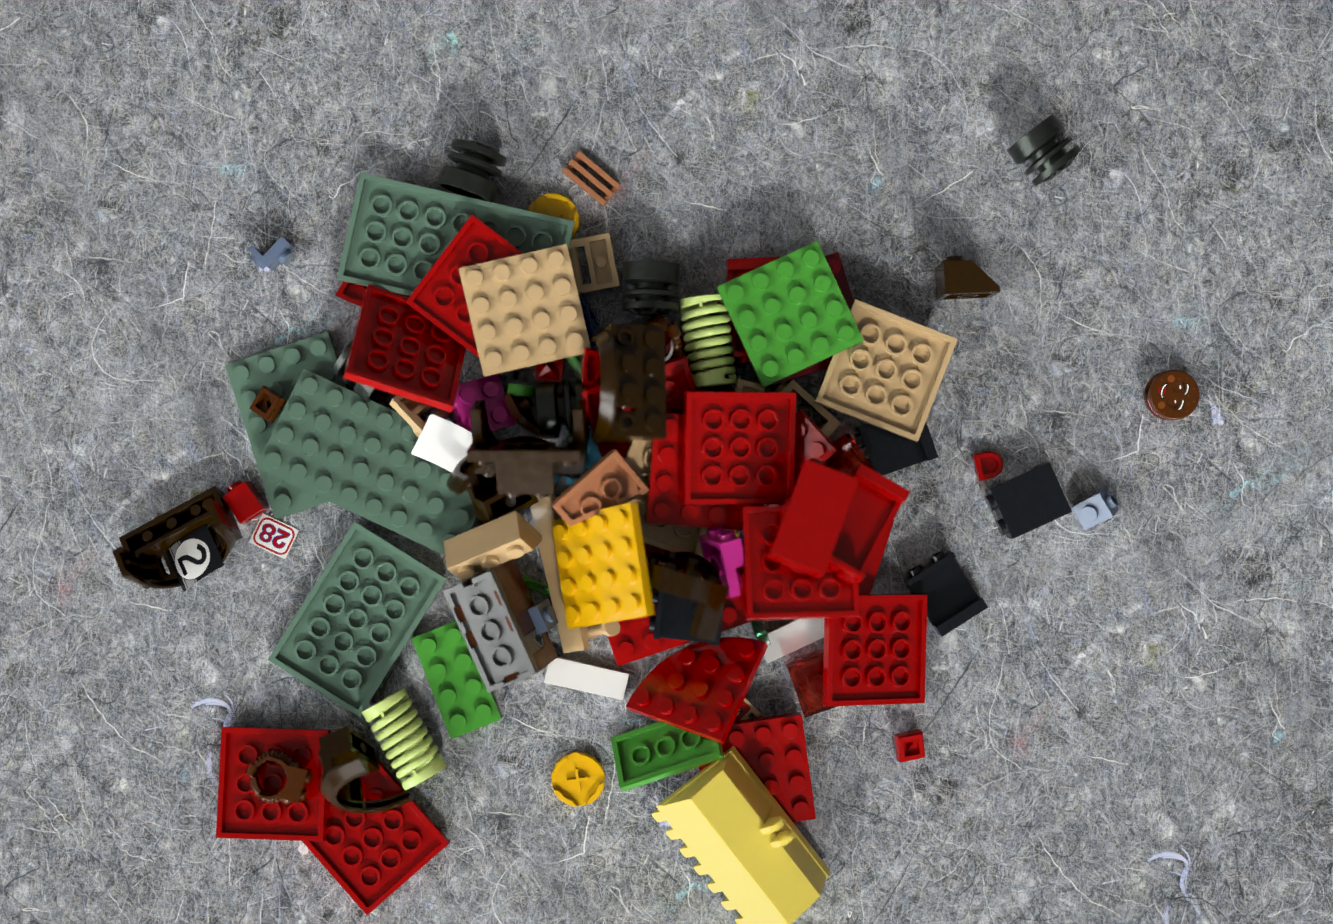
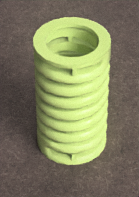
M702 295L680 299L681 320L685 323L682 326V330L686 333L683 341L688 343L684 347V351L688 353L686 358L688 364H690L689 368L695 388L736 384L735 367L713 368L735 362L733 356H719L733 353V346H716L731 343L733 341L732 336H713L730 333L732 330L731 326H709L729 322L730 316L728 314L702 316L727 312L720 295Z
M405 688L363 710L362 714L368 723L375 722L370 727L372 732L382 730L376 734V740L383 741L387 739L381 743V749L386 751L394 747L386 753V758L391 760L401 755L391 762V767L396 769L408 763L396 772V776L400 779L403 789L407 790L432 777L448 765L441 753H436L438 747L435 744H431L433 742L432 736L426 735L428 733L427 727L421 726L423 723L422 718L416 717L418 714L417 709L410 708L412 700L409 698Z

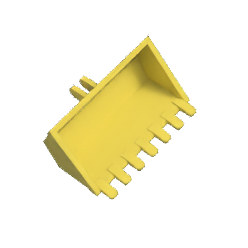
M734 745L724 752V759L710 763L656 806L658 810L652 813L657 822L667 820L672 828L666 831L671 840L681 838L686 844L680 849L683 856L686 858L695 856L700 862L694 866V870L699 875L709 874L712 877L713 881L707 885L713 893L723 891L727 897L721 902L726 910L737 909L741 916L735 919L737 924H792L822 894L825 880L830 874V869Z

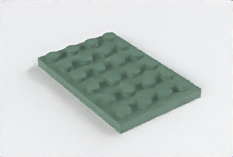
M327 331L225 365L256 462H258L285 407L284 405L273 423L266 421L249 409L263 385L288 401L304 368L348 389L347 384L342 381L344 374L338 377L332 372L338 355L330 332ZM259 469L275 519L329 502Z
M354 521L268 660L358 717H361L363 715L362 711L368 707L448 578L359 522Z

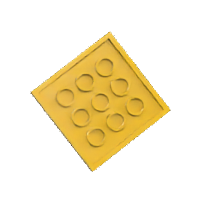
M637 502L600 509L599 514L572 526H569L563 518L551 521L567 630L655 615Z

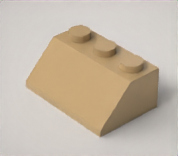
M517 511L511 512L445 540L444 549L447 569L460 580L472 578L475 574L487 569H493L499 564L511 559L520 558L523 554L533 551L543 540L542 535Z

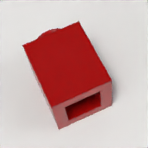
M238 480L227 488L228 493L222 496L240 524L250 522L269 509L251 481H244L242 483L241 480Z

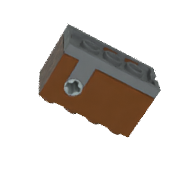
M515 559L499 564L493 569L475 574L472 578L463 579L443 591L488 693L537 674L558 657L548 633L538 634L530 617L528 609L535 604Z

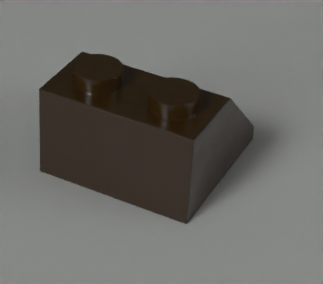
M949 256L947 260H942V263L935 267L936 300L991 298L1000 293V286L972 260H963V256Z

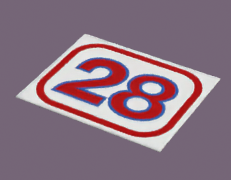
M262 513L249 543L286 559L299 530Z

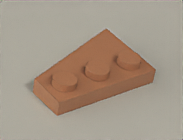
M612 448L551 502L550 505L569 526H572L599 514L600 509L624 503L635 495L648 492L649 489L620 454Z

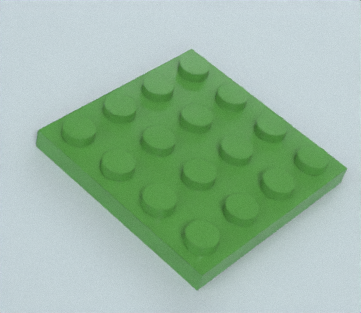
M818 241L717 287L718 293L762 388L864 341Z

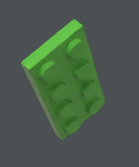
M456 620L411 638L451 739L502 719L493 692L488 693Z
M660 721L611 737L619 787L623 791L724 759L721 743Z

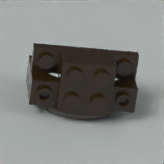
M476 400L470 409L472 443L467 450L468 462H474V474H482L485 477L497 476L498 494H506L508 497H519L522 494L547 497L550 494H554L561 474H565L566 477H579L586 472L588 467V441L585 400H578V408H573V438L570 443H567L566 447L556 446V442H499L490 429L485 400Z

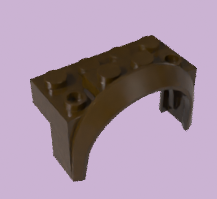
M609 324L604 329L594 333L590 339V343L597 342L600 360V404L597 425L591 435L593 443L625 444L632 440L660 441L667 438L665 326ZM616 408H634V411H617Z
M214 486L119 537L122 547L120 546L112 552L122 577L145 589L180 587L181 585L166 551L183 537L204 525H207L224 562L232 551L235 541L243 538L231 509L222 498L225 495L224 492ZM162 556L165 559L170 574L166 573V570L161 560Z
M665 550L664 555L653 552L652 557L646 556L651 593L653 588L697 601L698 605L689 635L715 642L729 587L722 584L720 575L715 567L706 558L691 552L673 553Z

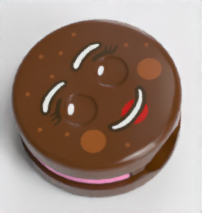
M1168 370L1154 375L1148 381L1144 390V401L1147 409L1155 417L1168 421L1179 420L1189 416L1196 409L1200 397L1199 387L1194 378L1181 370Z

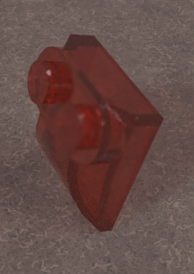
M824 649L799 657L786 665L804 718L838 707L822 705Z

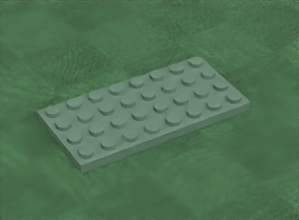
M360 172L337 280L366 287L370 284L397 294L410 296L471 215L475 216L523 254L567 244L569 251L575 221Z
M303 368L255 466L256 468L445 555L444 541L469 531L477 516L468 491L457 495L448 489L447 480L451 475L450 471L411 454L418 437L414 434L412 427L398 412L372 400L367 402L357 393Z

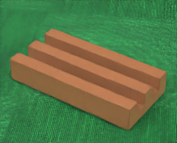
M578 151L574 159L569 162V165L562 170L563 174L603 207L621 187L619 183L581 151ZM581 160L613 188L609 190L580 166L578 162ZM575 168L606 196L604 198L599 196L571 172L572 169Z

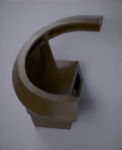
M529 436L499 440V442H549ZM467 456L456 465L447 480L448 489L459 495L468 491L478 519L485 523L514 511L520 512L539 502L534 494H522L519 497H508L506 494H498L497 476L485 477L482 474H474V462H468Z
M349 726L319 738V757L323 767L321 792L324 798L335 807L351 813H376L399 807L416 798V795L407 789L387 798L364 801L361 777L379 770L376 745Z

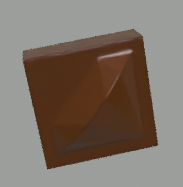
M263 385L249 409L266 421L273 423L287 400Z

